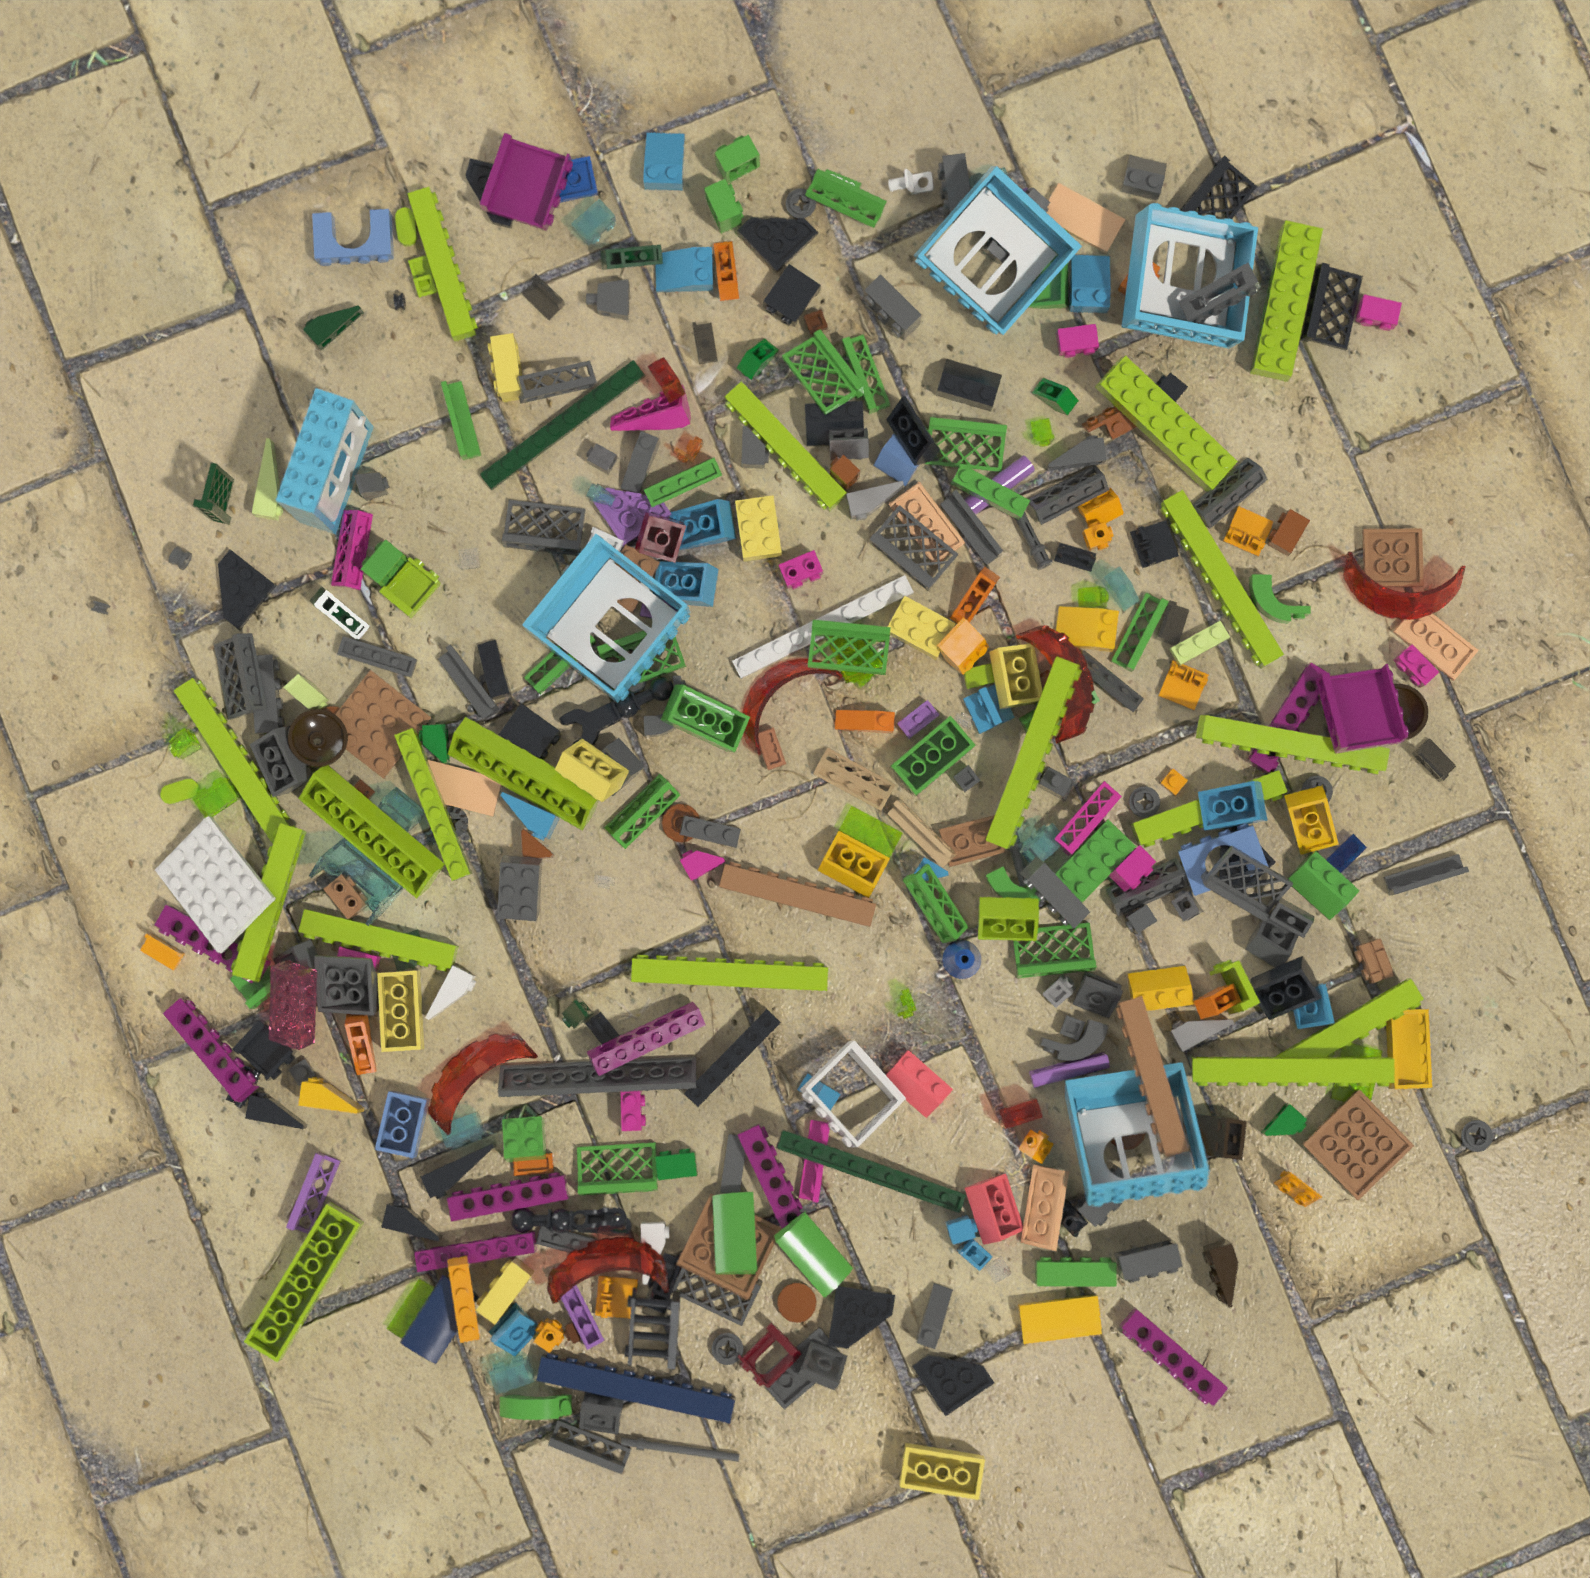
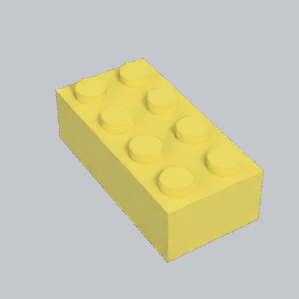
M420 971L377 973L381 1052L424 1049Z
M905 1443L899 1485L901 1488L979 1500L985 1458L983 1455Z

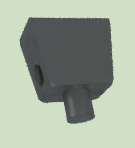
M629 279L599 283L597 293H586V305H597L598 315L629 320Z
M1045 767L1042 773L1039 772L1036 779L1039 780L1037 787L1063 801L1067 799L1074 786L1071 778L1050 767Z

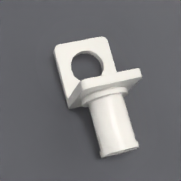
M904 169L905 177L889 179L891 192L906 188L912 194L934 190L933 176L930 171L913 175L908 169ZM923 177L928 178V185L924 188L919 187V180Z

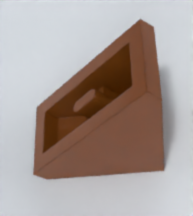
M526 829L521 831L523 857L546 859L555 856Z

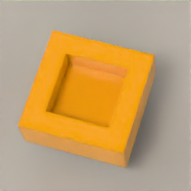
M1172 768L1160 784L1176 796L1188 780Z

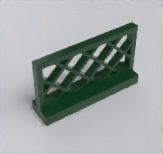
M211 462L202 499H194L193 507L211 521L230 525L231 517L226 514L234 478L218 464Z

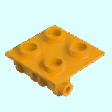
M1238 506L1223 541L1259 557L1274 521Z
M1172 660L1158 696L1195 710L1203 688L1207 684L1209 674L1184 664L1179 666L1176 661Z
M1284 1170L1280 1174L1281 1178L1274 1182L1281 1192L1291 1196L1300 1206L1306 1207L1322 1198L1319 1193L1289 1171L1286 1172Z
M599 1276L595 1316L630 1319L631 1307H627L628 1295H632L633 1287L638 1286V1279Z

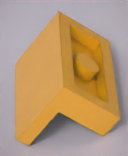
M1111 488L1103 494L1077 506L1078 511L1085 518L1088 528L1092 523L1098 521L1100 524L1108 523L1124 514L1119 497Z
M146 933L144 937L147 939L140 951L171 970H175L185 953L157 936Z

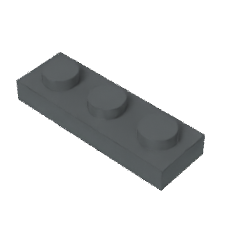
M683 816L679 835L737 848L741 829Z

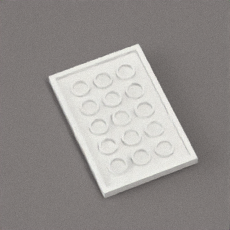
M208 815L155 869L218 953H223L276 899L213 817Z

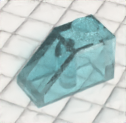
M1120 566L1101 580L1123 612L1140 601L1131 581Z

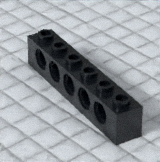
M766 1009L696 1081V1088H690L684 1094L699 1107L781 1022Z

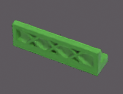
M817 169L812 184L805 196L872 228H875L887 203L886 200L820 169ZM815 189L821 192L822 194H817L813 192V190ZM848 207H853V208H855L856 210L853 211V210L849 209ZM865 215H870V216L874 217L875 219L872 220V219L866 217Z
M864 334L850 339V336L843 338L842 345L851 369L864 385L862 397L868 413L871 414L890 407L891 404ZM862 342L864 348L861 354L855 352L853 343ZM862 358L870 362L868 372L861 368L860 361ZM868 376L876 379L877 385L875 389L868 386L866 381ZM875 393L883 397L884 404L876 406L873 399Z
M447 381L441 382L461 458L464 461L482 456L462 381L448 384Z
M712 457L643 490L651 507H654L722 476V473L715 458Z
M1148 593L1145 594L1111 660L1112 663L1130 672L1135 669L1169 602L1164 598L1158 599ZM1147 599L1157 603L1155 610L1148 613L1145 609ZM1145 616L1147 626L1138 630L1136 620ZM1136 633L1139 641L1137 645L1129 647L1127 638L1129 635ZM1128 651L1130 659L1127 664L1117 660L1120 652Z
M590 634V643L593 646L596 640ZM552 651L524 677L540 695L570 667L559 656L553 657L555 653ZM568 654L572 659H574L575 661H577L576 658H574L572 655ZM550 659L558 660V664L552 670H546L547 662ZM535 673H544L543 678L537 684L530 679Z
M659 774L604 828L626 849L681 794ZM670 789L673 794L668 799H663V795ZM658 804L657 810L649 813L650 807ZM639 818H644L640 826H635ZM630 831L629 837L623 842L619 837L624 832Z
M925 864L917 873L907 875L903 879V882L942 943L956 941L968 926L930 865ZM925 872L929 876V883H926L922 877ZM934 888L939 892V899H936L934 896ZM944 904L949 908V915L944 912ZM954 920L960 925L957 931L954 928Z

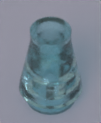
M592 483L586 495L590 499L589 501L610 507L616 496L609 493L598 483L597 485Z

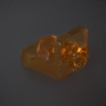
M697 436L694 440H690L685 449L687 452L676 447L674 450L677 455L676 458L684 463H687V461L693 463L704 444L703 440Z

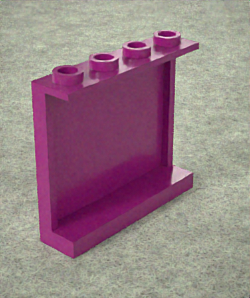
M504 133L479 204L481 209L547 231L548 227L552 226L555 215H553L555 208L559 207L561 197H559L561 190L564 191L567 179L565 178L567 172L570 173L572 170L573 161H571L570 154L567 153L564 156L514 140L512 135Z
M1388 664L1379 669L1330 676L1329 673L1321 674L1316 680L1335 754L1400 744L1408 738V728L1403 721V709L1399 706L1398 691L1394 687L1393 672L1389 669Z

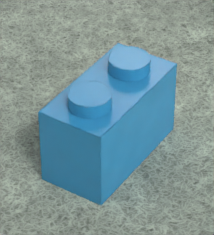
M968 1215L945 1221L953 1245L976 1238L975 1233L978 1232L976 1223Z

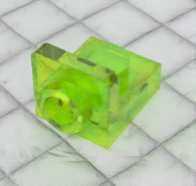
M1050 419L1030 421L1034 445H1039V447L1051 445L1050 442H1053L1055 438L1054 434H1052Z
M1101 586L1078 588V607H1107L1109 594L1106 588Z
M909 988L901 990L902 995H899L902 1006H907L908 1008L897 1013L898 1017L902 1016L903 1019L914 1016L913 1012L917 1010Z

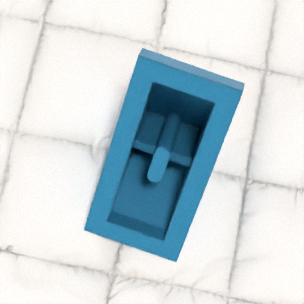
M925 857L914 872V874L917 873L925 864H929L937 878L949 875L948 871ZM925 872L922 877L925 881H929V876Z
M807 1073L797 1090L800 1091L813 1076ZM821 1081L811 1088L830 1111L841 1095Z
M974 1238L965 1241L957 1249L958 1253L979 1271L993 1257Z

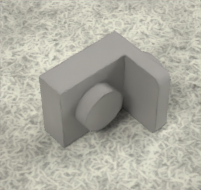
M1062 974L1043 992V995L1057 1008L1074 992L1076 987L1071 978Z

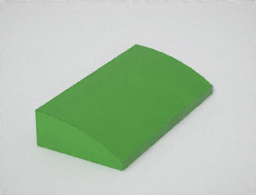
M1057 254V255L1051 260V262L1043 269V271L1036 277V279H1037V278L1044 272V270L1052 263V261L1058 256V254ZM1068 263L1028 308H1068Z
M753 1192L713 1195L715 1275L755 1274L757 1271Z
M805 1211L774 1235L776 1243L824 1298L853 1270L850 1263Z

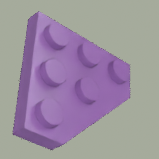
M605 488L591 498L617 538L624 541L623 547L625 544H629L638 538L645 512L666 518L672 515L664 502L651 507L647 496L639 493Z

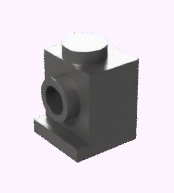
M1183 890L1174 896L1176 899L1171 901L1183 922L1189 921L1203 912L1191 891L1185 892ZM1186 901L1191 903L1190 908L1185 907Z

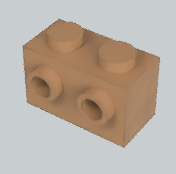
M341 874L326 886L324 891L348 920H352L369 906L366 902L368 897L363 891L358 892L354 887L356 883L351 876L348 875L346 877V875Z

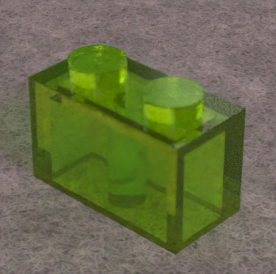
M220 777L212 782L213 785L208 789L203 788L196 793L197 796L193 798V801L204 818L216 816L242 798L229 778Z

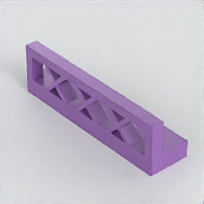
M320 1152L315 1153L286 1228L290 1230L297 1229L309 1234L320 1215L341 1160ZM324 1160L335 1163L332 1171L325 1174L322 1168ZM323 1178L326 1187L324 1190L317 1192L315 1187L316 1180ZM316 1196L319 1203L318 1207L310 1211L307 1204L308 1200ZM305 1215H309L311 1220L309 1229L299 1225L301 1218Z

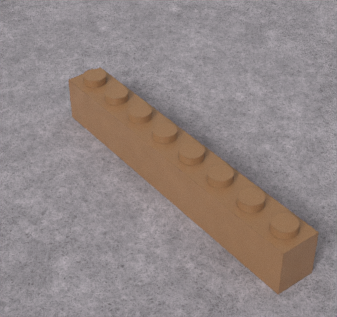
M734 862L724 866L719 884L720 888L871 927L876 908L873 899L862 897L859 900L854 898V894L843 892L840 895L835 893L836 889L824 887V890L816 888L817 884L805 882V885L797 883L798 879L786 877V880L778 878L779 874L767 872V875L759 873L760 869L749 867L748 870L742 869L741 864Z
M1143 997L1117 1003L1118 1008H1115L1118 1019H1122L1124 1027H1121L1124 1039L1128 1038L1130 1046H1127L1130 1058L1133 1057L1135 1061L1133 1070L1135 1076L1139 1077L1141 1081L1139 1090L1142 1097L1145 1096L1147 1104H1144L1148 1116L1151 1115L1153 1121L1150 1124L1153 1135L1158 1137L1159 1142L1156 1143L1160 1155L1163 1154L1165 1158L1188 1152L1189 1148Z

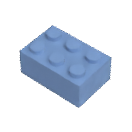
M388 1091L375 1150L410 1158L417 1157L430 1099L397 1091Z

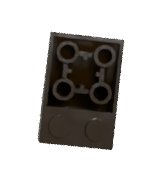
M1196 1114L1206 1156L1234 1160L1243 1159L1246 1120ZM1183 1120V1126H1184L1185 1134H1187V1133H1186V1129H1185V1125H1184V1120Z
M1223 1239L1203 1246L1205 1252H1202L1205 1263H1208L1211 1271L1208 1272L1212 1283H1215L1218 1290H1215L1218 1301L1231 1308L1239 1262L1233 1244Z

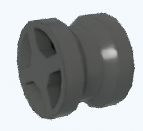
M176 546L171 552L168 562L172 565L176 564L179 569L184 570L192 559V553L184 552L181 547Z

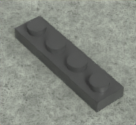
M344 636L337 653L339 656L410 678L413 676L418 661L416 658Z
M1085 650L1074 661V663L1080 665L1079 669L1132 712L1144 700L1143 697Z

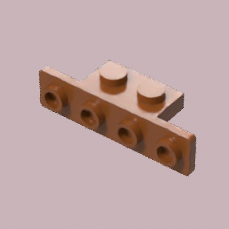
M1115 406L1104 409L1103 413L1086 419V422L1081 424L1087 432L1105 425L1108 435L1112 440L1137 427Z

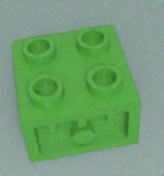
M270 965L260 982L253 981V983H250L242 977L235 975L230 978L247 1000L245 1004L249 1009L257 1008L285 985Z

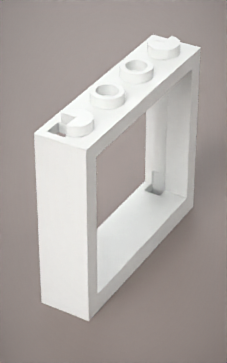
M855 1040L847 1042L800 1089L803 1093V1099L807 1103L813 1104L816 1108L815 1112L829 1122L828 1126L835 1133L838 1132L842 1137V1142L849 1148L859 1147L906 1099ZM847 1053L850 1054L891 1100L855 1137L851 1135L811 1090Z

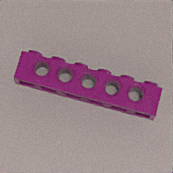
M1312 662L1307 664L1269 724V727L1299 732L1298 726L1301 722L1304 723L1310 715L1308 710L1311 706L1314 707L1320 699L1316 680L1321 674L1328 672ZM1307 682L1314 684L1315 689L1313 692L1307 690ZM1297 698H1301L1304 701L1303 708L1296 705ZM1287 714H1290L1294 717L1293 724L1287 723ZM1254 749L1246 762L1265 774L1270 771L1274 772L1279 764L1277 761L1279 757L1275 756L1276 753L1274 752V755L1269 757L1265 754L1257 753L1258 749Z
M165 905L154 924L159 928L158 932L168 937L170 934L176 937V942L184 946L186 944L193 947L192 951L200 955L203 953L209 955L210 961L218 965L220 962L227 965L225 969L233 973L231 967L234 959L238 957L239 951H237L239 943L234 941L223 953H218L215 948L210 950L208 939L192 918L170 905ZM180 921L182 923V928L180 931L177 932L175 930V925L177 922ZM194 931L199 933L196 941L192 940V933ZM231 949L233 955L229 960H227L225 957V953L227 950ZM266 959L260 981L271 963L268 959ZM243 978L244 980H246V981H248V982H250V983H253L252 980H248V979Z
M179 998L163 1015L233 1100L237 1102L244 1101L259 1087L255 1082L257 1080L251 1072H246L243 1068L245 1065L241 1059L235 1058L232 1055V1048L227 1043H222L219 1039L221 1036L217 1030L211 1029L207 1024L209 1022L203 1014H198L195 1010L197 1008L190 999ZM190 1015L191 1021L189 1024H186V1017ZM202 1029L203 1036L198 1039L197 1034ZM214 1044L215 1050L213 1053H210L209 1048ZM226 1058L227 1065L226 1067L222 1068L221 1062L223 1059ZM236 1073H238L239 1080L236 1083H234L233 1077Z
M691 1002L587 1051V1055L593 1069L600 1076L706 1024L699 1008L694 1002Z
M757 1124L737 1135L783 1229L790 1223L787 1221V1215L795 1213L799 1216L802 1214L800 1210L803 1207L799 1198L794 1199L792 1195L794 1188L791 1181H786L783 1176L786 1171L782 1163H777L774 1157L778 1154L773 1144L769 1145L766 1140L769 1135L765 1127H760ZM756 1141H761L764 1144V1149L760 1152L753 1149V1144ZM764 1159L772 1161L773 1165L770 1169L762 1168L761 1162ZM778 1177L781 1180L780 1186L772 1187L770 1179ZM781 1195H787L790 1201L786 1205H781L778 1202V1198Z
M560 1172L548 1174L549 1178L541 1179V1176L530 1177L528 1182H522L521 1179L510 1181V1185L507 1186L497 1183L490 1185L491 1189L483 1190V1187L472 1188L470 1193L464 1194L463 1190L452 1192V1196L447 1198L451 1222L567 1200L570 1197L566 1175H560ZM544 1183L551 1185V1193L546 1194L542 1191ZM524 1187L532 1189L533 1194L531 1197L523 1195ZM505 1191L512 1192V1201L504 1199L503 1193ZM486 1194L493 1197L494 1202L492 1205L484 1202ZM466 1198H471L474 1201L473 1208L470 1209L465 1206Z
M535 1231L420 1249L414 1253L417 1272L446 1268L448 1267L447 1259L467 1256L468 1264L531 1254L537 1251Z
M1135 1307L1120 1324L1123 1328L1122 1333L1131 1340L1133 1337L1137 1340V1346L1143 1352H1151L1154 1355L1152 1359L1160 1366L1162 1364L1166 1365L1169 1368L1167 1372L1175 1379L1180 1377L1184 1381L1182 1385L1190 1392L1195 1390L1199 1394L1197 1398L1205 1405L1210 1403L1214 1407L1229 1389ZM1146 1327V1335L1139 1337L1137 1334L1138 1329ZM1156 1340H1161L1162 1347L1154 1350L1153 1343ZM1172 1353L1177 1354V1360L1174 1363H1169L1168 1356ZM1187 1366L1192 1367V1373L1189 1376H1184V1368ZM1203 1379L1207 1380V1387L1199 1389V1382Z

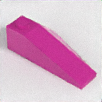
M683 384L660 392V396L651 401L649 398L644 400V403L637 408L630 407L612 416L610 422L611 431L673 430L686 427L691 423V412Z

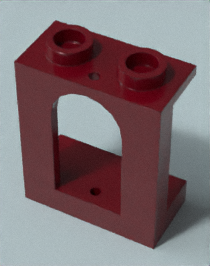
M773 1323L766 1327L768 1332L744 1356H738L742 1361L740 1366L747 1373L751 1371L754 1374L752 1379L760 1387L764 1385L769 1388L802 1355ZM777 1340L788 1354L769 1373H758L755 1366L757 1359Z

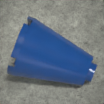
M954 941L947 946L943 953V966L947 973L954 978H970L977 973L981 966L980 951L969 941ZM963 955L967 956L968 961L966 963L961 961Z

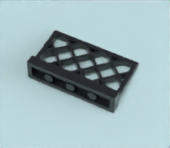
M1224 155L1213 166L1180 211H1195L1198 208V215L1212 213L1214 216H1216L1215 213L1225 212V219H1232L1257 186L1230 164V159ZM1227 169L1234 174V181L1225 182L1224 173ZM1238 183H1245L1250 187L1249 191L1239 194ZM1235 184L1236 194L1226 195L1225 185ZM1222 185L1223 196H1213V187ZM1236 197L1237 206L1228 209L1227 198ZM1214 199H1223L1224 209L1215 210ZM1203 200H1210V211H1202L1201 203Z
M1321 263L1315 267L1300 341H1311L1346 351L1348 349L1363 276L1329 267L1330 264ZM1330 273L1336 274L1339 279L1338 283L1331 284L1328 279ZM1348 278L1356 280L1355 288L1352 290L1349 289L1345 282ZM1340 283L1346 291V294L1339 297L1334 289ZM1330 290L1336 300L1328 304L1325 299V292ZM1346 295L1352 301L1351 306L1347 309L1341 300ZM1335 302H1338L1342 309V312L1337 315L1334 314L1330 307ZM1325 308L1332 317L1326 322L1321 317V311ZM1343 313L1348 319L1347 325L1342 327L1337 319ZM1333 320L1339 330L1331 334L1326 324ZM1323 327L1328 337L1324 339L1316 337L1317 330ZM1341 332L1344 337L1343 344L1337 343L1333 335Z

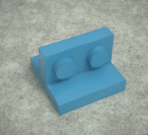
M995 684L979 689L978 692L963 698L979 734L1015 718L1011 708H999Z
M1318 984L1322 996L1321 999L1293 1010L1297 1029L1335 1023L1326 984Z
M515 1302L489 1331L492 1336L490 1340L496 1346L516 1356L533 1338L539 1323L530 1318L523 1308Z

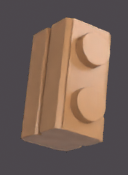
M1381 938L1356 946L1355 957L1363 965L1364 969L1361 972L1365 981L1376 983L1395 975Z

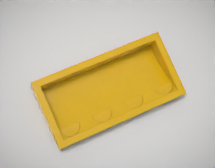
M1407 1009L1403 1011L1404 1015L1396 1020L1391 1018L1386 1021L1387 1057L1394 1058L1395 1083H1389V1089L1432 1088L1429 1009Z
M1097 1294L1018 1304L1023 1344L1102 1334Z

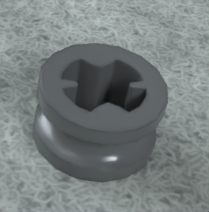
M93 601L94 607L91 608V611L108 615L107 609L110 608V605Z

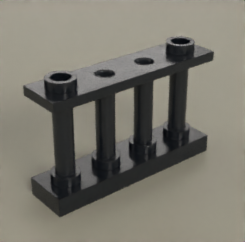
M633 1287L632 1295H628L627 1307H631L629 1345L625 1346V1357H628V1365L632 1366L633 1356L664 1358V1360L668 1361L667 1369H675L681 1291L673 1290L672 1298L660 1300L637 1298V1287ZM636 1306L667 1308V1310L671 1311V1315H667V1317L636 1314ZM635 1322L666 1325V1327H670V1332L665 1334L635 1331ZM634 1339L663 1341L665 1344H669V1348H665V1350L634 1348Z

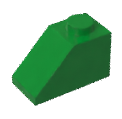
M764 338L745 353L737 369L744 376L752 380L762 372L779 350Z
M1042 378L1032 391L1033 395L1049 407L1067 416L1079 401L1068 387L1046 378Z
M446 724L422 725V730H419L420 742H423V745L442 763L449 765L448 726Z
M1285 1103L1261 1133L1265 1136L1294 1135L1303 1131L1306 1127L1305 1122L1308 1119L1291 1104Z

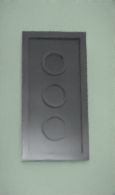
M820 1327L796 1346L802 1355L767 1388L784 1410L816 1384L798 1376L810 1342L812 1341L840 1352L837 1347L828 1346L829 1337ZM778 1361L773 1367H771V1368H770L767 1372H765L764 1374L769 1373L780 1361Z

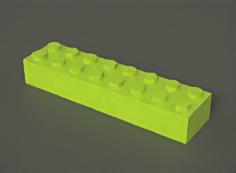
M1287 220L1283 223L1250 374L1286 382L1292 377L1323 228Z
M1126 355L1120 358L1095 386L1101 394L1206 492L1213 490L1238 462Z
M467 717L464 718L453 734L448 751L449 756L578 829L584 830L592 818L599 800L595 799L585 790L580 789L569 779L564 778L555 770V767Z
M329 765L321 767L313 773L298 798L416 899L430 888L445 863Z
M332 1202L326 1204L244 1340V1343L277 1363L283 1359L364 1224V1221Z

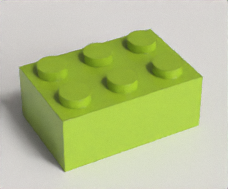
M979 897V940L1037 941L1039 899Z

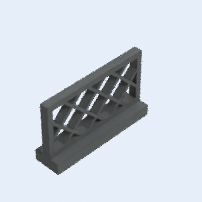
M509 500L505 529L502 535L503 547L578 556L581 552L580 546L586 509ZM513 506L522 507L524 512L515 517L512 513ZM535 508L540 509L544 513L537 519H534L530 514ZM553 511H559L562 517L554 522L549 514ZM573 513L581 514L580 520L574 524L568 518ZM528 515L533 522L523 527L518 520ZM547 517L552 524L543 530L538 522ZM566 519L571 526L562 532L557 524ZM514 523H517L522 529L517 533H509V527ZM534 525L541 531L536 536L530 535L527 532ZM555 527L560 534L555 538H549L546 532ZM574 529L578 534L577 541L568 540L565 535Z
M900 505L869 539L872 545L928 591L959 555ZM899 512L903 513L906 516L907 524L895 525V516ZM909 526L921 528V536L910 537ZM896 527H907L908 537L896 538ZM885 528H893L894 538L886 539L881 533ZM933 538L936 541V548L925 549L924 539ZM922 539L923 549L911 550L910 540ZM908 540L909 551H900L897 548V541ZM947 550L952 554L948 561L940 562L939 551ZM936 551L937 562L926 563L925 552ZM923 552L924 563H914L912 561V553ZM938 565V573L934 578L927 573L926 566Z
M234 634L232 638L214 644L228 720L267 709L253 634ZM222 647L226 649L225 656H223ZM231 654L234 656L232 663L229 661ZM227 666L230 668L228 675L226 673ZM234 674L238 676L236 682L232 680ZM230 685L234 687L232 694L230 693L229 689ZM238 692L241 694L239 701L236 699ZM234 704L237 706L235 714L233 710Z
M1231 846L1209 872L1205 871L1201 875L1206 888L1264 922L1270 917V910L1293 885V882L1234 846ZM1233 853L1239 856L1240 861L1229 863L1228 859ZM1253 864L1255 870L1244 872L1243 865ZM1240 866L1241 873L1230 875L1229 868ZM1219 870H1227L1226 876L1218 877L1215 875ZM1268 873L1270 879L1259 881L1258 874ZM1255 875L1256 882L1245 884V877ZM1242 878L1241 885L1234 886L1231 884L1232 879ZM1273 883H1285L1282 888L1274 890ZM1270 884V891L1260 892L1261 885ZM1257 886V893L1250 895L1246 893V888ZM1272 896L1271 901L1267 905L1261 902V897Z
M684 1268L681 1269L673 1290L680 1291L677 1289L679 1283L688 1281L691 1290L687 1292L681 1291L682 1298L742 1326L763 1281L757 1280L752 1290L753 1295L751 1299L742 1302L741 1297L737 1295L739 1303L729 1306L726 1296L734 1293H724L723 1288L719 1286L721 1295L711 1297L708 1288L716 1284L711 1283L707 1285L702 1277L704 1286L694 1289L690 1279L699 1276L696 1274L689 1276ZM705 1289L709 1299L703 1301L697 1299L695 1292ZM723 1298L726 1308H716L713 1301ZM741 1306L743 1311L742 1318L734 1317L731 1309Z

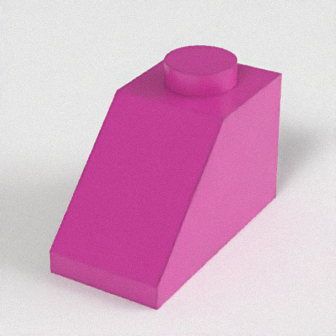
M692 850L682 854L683 859L680 860L691 881L725 863L722 857L700 851L693 852Z

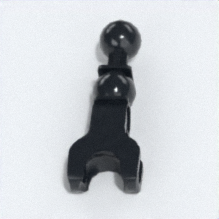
M666 677L655 678L651 682L649 689L637 695L631 692L623 701L620 700L618 703L612 701L591 712L574 709L559 718L560 724L564 726L574 723L580 724L583 729L582 736L574 741L573 744L584 739L593 746L598 740L600 731L618 723L623 718L633 717L638 710L642 711L641 705L653 699L657 701L668 700L674 689L673 683Z
M520 1208L515 1210L510 1218L513 1229L521 1233L530 1231L533 1226L547 1227L549 1232L555 1231L561 1234L569 1230L572 1232L577 1230L582 1233L626 1236L632 1229L631 1221L627 1218L624 1210L620 1208L577 1210L575 1212L563 1208L556 1209L554 1212L552 1209H549L548 1215L534 1214L530 1209ZM580 1218H585V1222L582 1225H577V1221ZM625 1223H626V1228H625V1229H623V1230H619V1229H618V1228H622V1227L625 1225Z

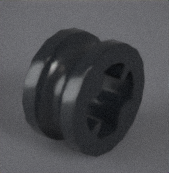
M394 293L395 310L399 311L400 308L406 310L404 293L400 295Z

